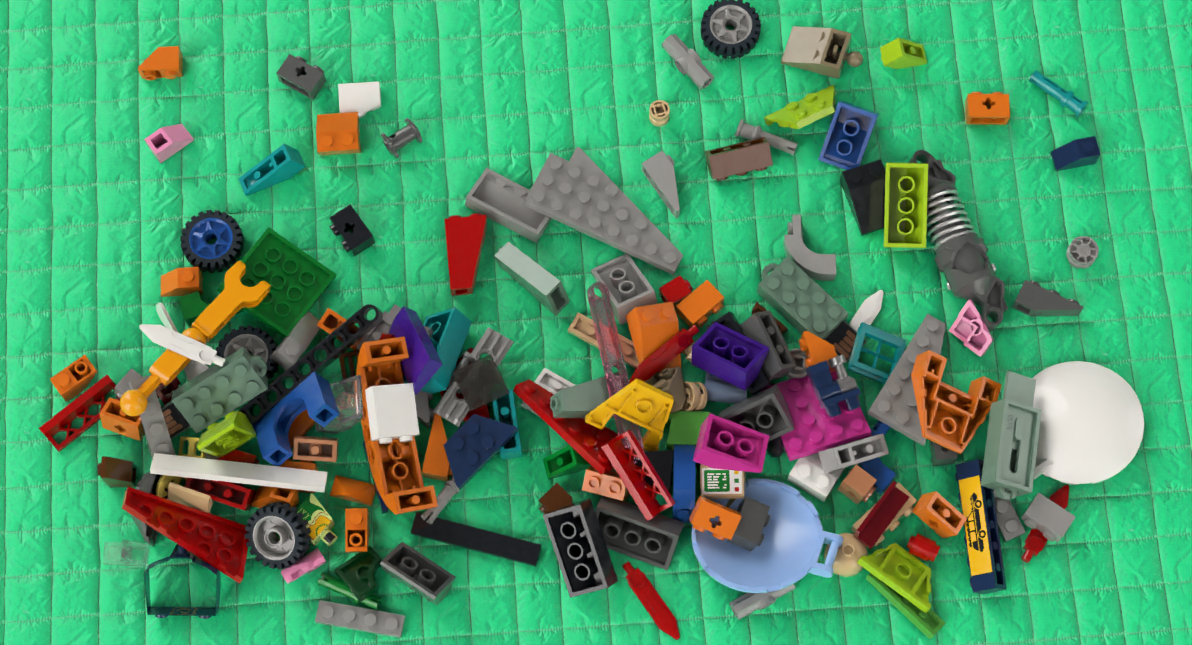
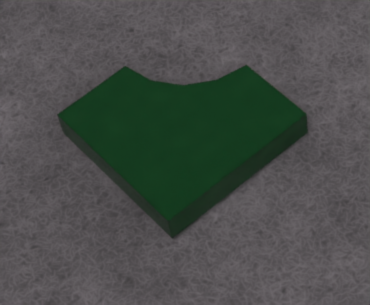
M369 546L368 552L358 553L336 568L335 574L355 597L362 602L378 591L375 574L381 566L382 559Z

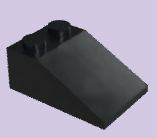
M881 159L841 173L840 183L861 236L884 229L886 171Z

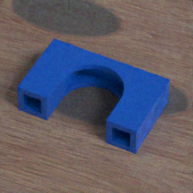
M315 371L253 425L262 458L274 466L279 467L293 455L288 433L291 424L301 412L307 409L309 417L323 427L340 414L329 381Z

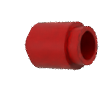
M917 533L916 537L911 535L906 546L910 548L908 553L922 560H930L934 562L940 546L935 541Z

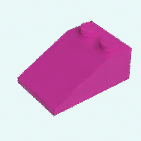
M709 413L700 426L693 461L714 469L761 473L769 435Z

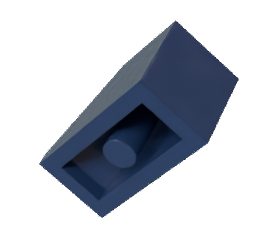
M1095 136L1076 139L1051 151L1055 171L1096 164L1101 155Z

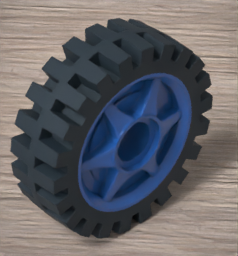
M206 210L207 213L199 212V216L196 217L194 215L191 217L192 221H187L185 224L186 228H183L180 238L181 248L186 259L194 267H199L202 272L209 271V273H214V271H218L219 273L223 272L222 269L224 268L228 270L231 268V264L234 265L237 262V258L240 259L241 251L244 250V237L240 226L232 216L225 212L221 213L220 210H215V212ZM213 238L217 239L216 243L212 245L208 244L209 240Z

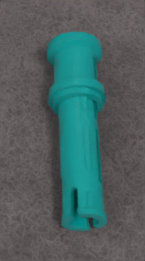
M1037 70L1029 79V82L1058 100L1061 107H1067L1074 112L1076 117H1079L1088 105L1087 101H1082L1076 97L1073 91H1066Z

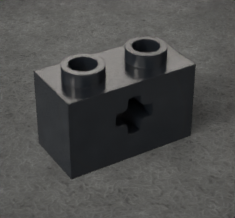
M351 204L330 217L332 225L329 227L336 237L340 235L343 240L341 244L347 253L351 251L355 257L375 244L373 235Z

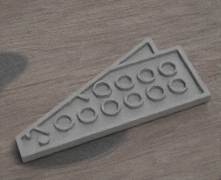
M580 147L575 149L570 161L550 153L524 201V206L674 275L683 254Z

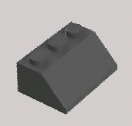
M777 384L722 410L719 414L721 418L769 435L768 442L795 429L788 404Z
M401 542L380 563L385 572L435 605H438L447 596L456 578L404 542Z

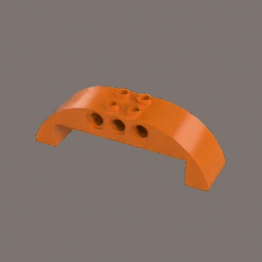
M405 336L364 342L360 348L356 371L357 401L370 469L381 498L394 514L438 507L434 485L424 487L415 437H412L413 440L408 442L392 439V443L387 444L371 441L365 390L371 386L404 384L400 362L409 358Z

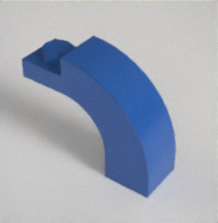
M878 421L873 427L874 430L870 428L871 436L882 433L885 436L891 427ZM879 457L858 463L859 467L877 480L873 486L876 487L875 491L880 495L883 494L896 476V473L886 467Z
M674 445L673 500L675 504L673 505L672 518L684 523H691L689 518L695 507L696 462L693 461L695 445Z

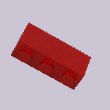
M187 478L185 484L186 488L209 495L214 501L244 511H250V503L256 494V490L232 482Z

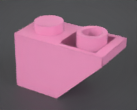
M183 124L161 127L144 140L158 161L162 163L194 141V138Z

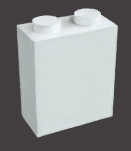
M413 383L371 386L365 390L371 441H379V444L392 443V439L408 442L413 440L412 437L420 434Z

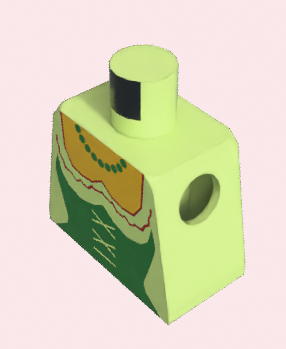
M311 493L297 508L296 513L302 512L304 515L302 520L307 519L309 523L306 525V528L311 529V533L308 534V536H311L310 544L315 546L322 540L328 546H331L338 538L331 531L335 522Z

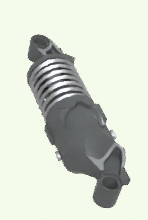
M918 150L908 163H918L917 161H920L921 163L928 164L927 218L933 214L935 217L927 219V230H929L927 236L932 237L930 242L935 244L933 249L936 254L935 262L940 272H944L948 281L946 283L949 291L952 290L955 297L967 301L970 299L974 304L981 307L980 316L989 332H991L1002 322L1003 313L1008 310L1004 300V282L997 278L995 274L997 269L994 263H990L986 254L988 248L983 238H980L977 232L973 231L974 226L970 225L971 220L967 218L968 213L964 211L965 206L961 204L962 199L958 197V191L955 186L956 176L944 169L941 160H936L925 150ZM937 221V225L930 226L932 223ZM987 317L992 318L994 322L989 321Z

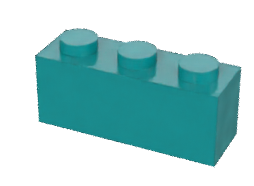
M513 390L491 392L495 420L515 426L519 430ZM519 431L500 449L502 460L523 457Z

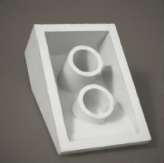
M819 453L799 458L789 473L787 480L820 501L825 502L846 467L824 473Z

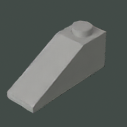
M660 151L642 163L641 171L673 216L678 218L680 208L674 171L675 164L669 155L666 156L663 151Z
M308 312L301 318L289 335L283 339L270 358L285 371L297 362L319 331L320 327L317 324L320 320Z
M883 433L818 452L824 473L889 454Z

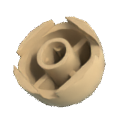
M841 533L839 535L844 540L842 546L838 548L832 567L834 569L833 573L842 577L854 576L862 571L863 567L857 562L862 556H868V551L864 544L853 537L854 534ZM828 544L825 547L824 560H826L830 547Z

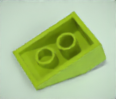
M232 411L221 422L213 423L207 427V431L201 434L197 448L199 451L220 458L254 438L257 434L245 413Z

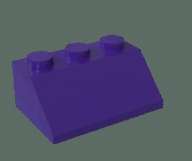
M715 322L692 346L691 364L745 391L757 378L769 352V347Z

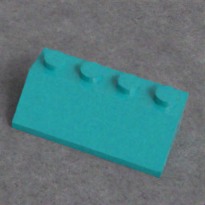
M456 307L426 316L423 326L429 327L434 331L430 340L443 365L420 391L433 394L446 390L450 384V378L456 368L458 357L463 350V344L469 334L472 323ZM403 374V381L406 384L408 382Z

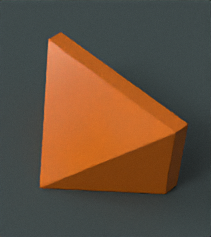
M336 475L330 496L372 506L376 489L374 484Z

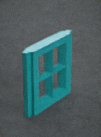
M861 322L850 356L848 370L885 384L904 353L906 340ZM865 336L879 341L876 352L862 347ZM882 343L896 348L893 359L880 354ZM861 351L875 356L872 367L858 361ZM878 358L892 363L889 374L876 369Z

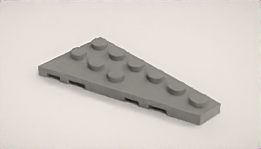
M929 314L924 318L867 413L923 446L926 443V438L922 437L911 373L917 355L928 350L941 355L946 327L945 323Z

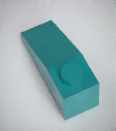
M283 144L242 175L239 181L245 195L248 196L292 178L306 166L298 150Z

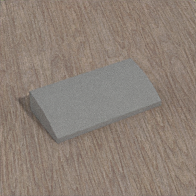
M488 168L484 170L466 196V207L486 215L487 218L535 243L539 241L552 219L524 206V201L530 192L529 189Z

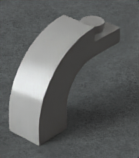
M792 215L791 222L787 224L788 235H784L783 240L786 256L810 278L834 281L836 277V254H817L809 250L802 240L801 215Z

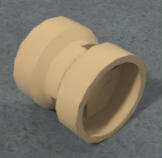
M656 100L650 105L649 120L654 126L660 127L668 123L670 113L668 103L663 100Z

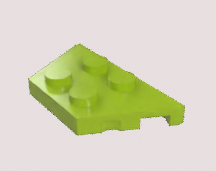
M834 85L816 93H810L803 99L791 102L786 107L765 116L766 125L778 122L779 127L800 129L834 113L836 104Z
M894 543L885 549L874 551L871 555H864L858 560L857 563L923 612L927 613L931 608V603H929L931 568L908 553L901 546Z

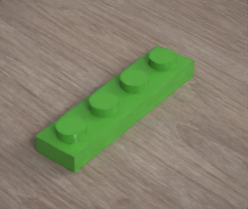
M869 573L865 578L929 639L945 625V622L931 609L927 613L923 612L873 574Z

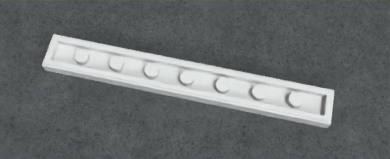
M154 453L150 467V474L314 492H325L328 472L160 453Z

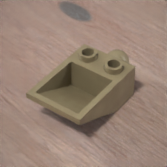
M793 26L781 59V64L839 79L845 61L852 67H858L863 62V56L858 51L848 53L851 45V33L833 28Z

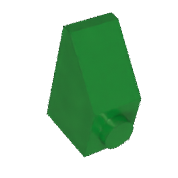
M570 445L543 459L548 479L580 472L591 466Z

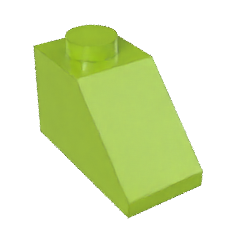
M897 38L880 47L881 60L886 67L902 69L927 64L922 44Z

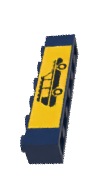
M977 459L957 464L955 476L959 486L958 498L961 503L962 514L967 518L964 523V542L968 553L967 564L971 575L970 586L973 593L988 594L1007 590L993 489L981 486L984 461Z

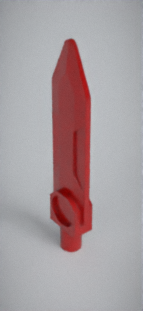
M693 325L688 330L683 328L642 361L629 380V384L635 379L641 381L649 380L694 342L692 337L699 332L697 326Z
M1064 485L1049 498L1063 509H1066L1068 505L1069 485ZM1031 529L1025 540L1023 549L1026 551L1021 559L1026 563L1030 562L1033 555L1037 556L1048 541L1038 529Z
M628 561L622 566L628 574L625 577L628 585L659 629L678 640L680 635L676 618L645 574L639 568L635 570Z

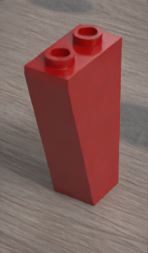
M473 213L467 217L453 215L444 219L452 296L473 294L487 230L486 215L480 213Z

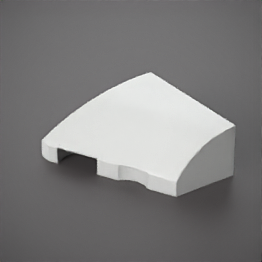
M379 81L338 84L340 113L358 112V116L361 118L368 111H374L381 107Z

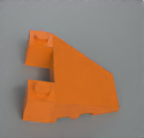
M928 350L917 355L911 373L922 437L961 454L976 434L977 428L985 421L990 411L991 403L998 400L1002 384L982 376L971 381L968 394L941 381L947 358Z

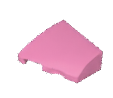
M969 299L958 314L949 332L962 340L964 346L981 357L987 352L994 339L973 301Z
M316 548L296 563L280 570L287 584H290L302 575L309 574L325 564L326 560L319 549Z

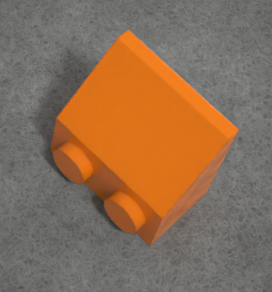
M358 112L317 115L316 139L317 152L320 156L361 153Z

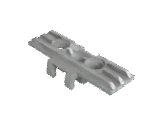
M488 327L472 353L463 352V358L450 378L449 388L433 412L459 427L477 398H480L486 404L489 400L487 394L494 383L499 384L502 380L500 374L495 371L514 342ZM481 355H490L491 361L488 364L480 363ZM469 362H472L474 365L461 384L457 383ZM457 393H468L465 399H458L456 397Z

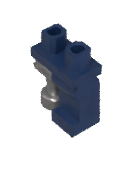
M844 354L829 359L828 362L826 360L805 368L821 409L825 408L830 418L842 414L838 402L843 400L848 411L861 407L858 397L861 392L857 387L855 379L847 374L843 365L846 363ZM830 367H835L838 379H832L829 371Z

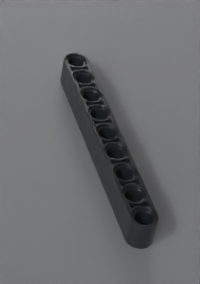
M371 304L363 306L268 385L267 390L254 397L238 411L245 413L253 427L260 418L314 371L317 374L322 372L382 321V311ZM374 309L376 312L375 318L368 320L367 313ZM358 323L359 331L356 334H352L351 326ZM342 337V346L336 348L334 345L335 339ZM325 350L327 354L326 359L319 361L318 354ZM305 364L310 366V372L307 375L302 373V367ZM288 378H292L294 381L290 389H287L285 385ZM275 391L277 393V399L276 401L271 402L269 400V395L271 392ZM256 405H259L261 408V412L259 415L255 416L253 414V408Z

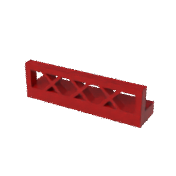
M108 375L104 376L39 428L58 452L100 420L99 413L96 416L88 415L89 408L93 404L101 405V411L106 404V394L112 389L115 390V383ZM84 418L82 427L71 429L73 420ZM59 431L67 432L66 439L58 445L53 436Z
M631 429L612 438L602 446V449L646 521L675 504V501ZM627 437L631 443V449L625 448L621 439ZM634 457L640 458L643 463L642 468L635 465L633 462ZM645 475L653 479V486L646 483L644 480ZM656 494L662 495L667 503L660 506L656 499Z

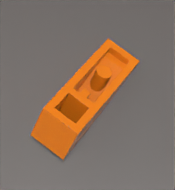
M436 413L433 419L422 475L426 478L447 481L453 474L444 448V444L447 442L441 416Z

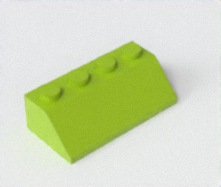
M886 162L884 247L926 248L927 163Z

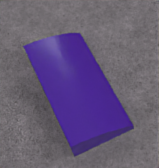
M403 306L395 317L389 334L394 335L395 338L405 336L409 358L401 361L400 365L407 382L413 383L414 394L417 395L443 363L417 312Z

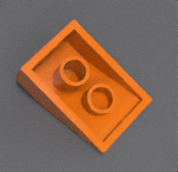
M673 302L635 307L626 315L639 364L679 332V323ZM681 354L676 356L657 373L662 372L666 368L677 366L681 368Z

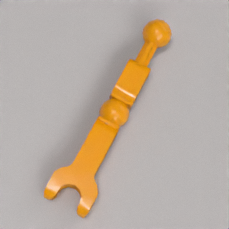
M237 261L225 273V289L192 323V328L184 330L181 334L206 345V342H209L241 308L258 306L270 292L271 285L266 281H261L254 287L243 285L240 280L246 272V264L242 261ZM167 349L150 367L149 373L152 375L138 389L128 390L122 395L119 403L121 410L129 416H139L144 413L148 404L147 398L161 383L165 386L170 384L192 359Z

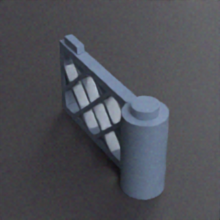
M712 321L711 325H707L706 331L713 325V322L715 321ZM706 372L704 386L707 390V401L736 404L747 398V389L744 391Z

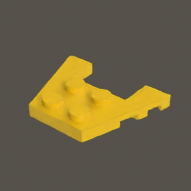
M635 379L585 416V422L602 430L612 415L616 414L648 429L639 441L642 449L648 452L658 451V445L660 440H662L664 426L668 421L674 399L672 395L639 379Z

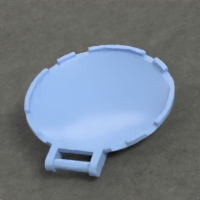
M760 478L747 479L744 498L749 497L770 506L768 511L770 519L767 526L763 527L764 539L760 546H756L752 551L727 542V538L724 541L712 536L713 532L708 530L701 532L692 527L693 550L702 568L719 583L748 593H767L781 590L796 583L807 573L826 578L832 577L834 571L832 567L836 554L844 540L839 534L823 531L814 505L810 500L807 501L800 495L798 490L782 482ZM709 499V500H712V501H714V502H716V503H719V504H721V505H723V506H726L727 502H728L730 499ZM736 499L729 508L737 511L739 503L743 499ZM716 516L715 518H710V521L713 524L714 521L718 522L719 519ZM824 543L830 545L825 563L821 564L817 562Z

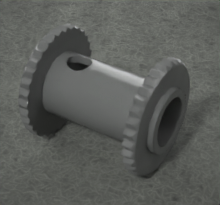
M408 118L405 119L406 126L391 136L387 137L384 133L381 134L385 147L395 158L399 157L397 151L416 139L419 143H422L419 130Z

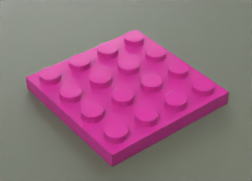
M836 371L830 372L833 380L838 379ZM808 375L803 378H793L777 383L788 404L795 428L781 436L789 461L871 436V430L861 407L848 411L843 400L838 402L842 414L830 418L825 408L821 409ZM774 385L768 386V387H766L765 389H763L762 391H764V390H766V389H768V388H770V387H772V386H774Z

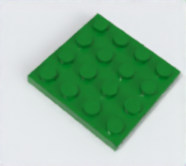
M268 227L241 260L246 264V272L240 281L247 287H254L261 281H266L271 285L270 292L258 306L252 308L245 307L243 309L285 338L301 318L310 311L336 278L337 274ZM225 282L219 286L218 292L221 293L225 289Z

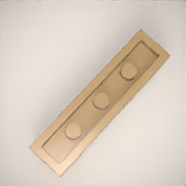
M577 313L568 328L570 334L637 368L639 361L633 341L583 314Z

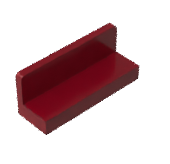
M895 481L891 483L853 536L870 550L909 499L908 495L895 487L897 484Z

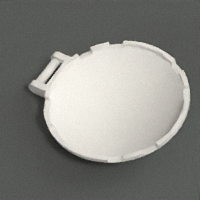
M1071 361L1048 367L1033 377V379H1036L1033 407L1042 410L1034 479L1043 474L1046 477L1049 476L1059 480L1061 483L1071 485L1095 484L1115 476L1132 461L1143 438L1144 415L1136 393L1120 375L1095 363Z

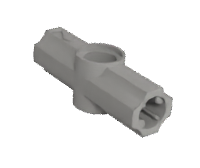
M676 34L670 35L662 43V48L672 57L677 69L682 74H687L700 90L709 86L714 80V76L701 63L699 55L692 48L688 49Z
M792 584L773 592L746 593L730 602L729 605L739 620L758 609L762 610L776 602V599L789 593L796 587Z

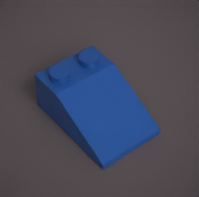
M840 100L818 160L845 170L860 166L879 113Z

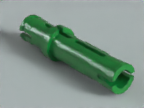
M324 572L320 575L322 579H318L317 585L353 599L354 603H362L375 610H378L380 607L378 604L381 605L382 597L374 594L360 602L341 580Z

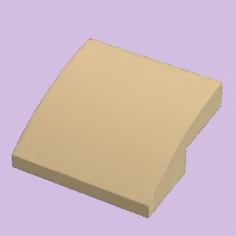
M170 482L168 500L211 514L210 510L213 505L211 496Z

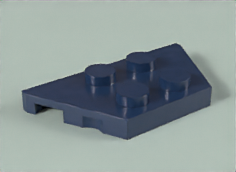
M473 414L444 444L456 486L461 490L519 430L515 426Z

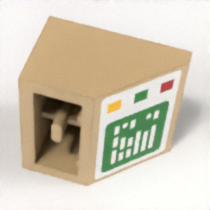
M700 464L701 496L707 499H744L746 472L714 469Z

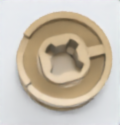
M684 381L687 398L681 411H702L706 406L708 398L706 387L701 382Z

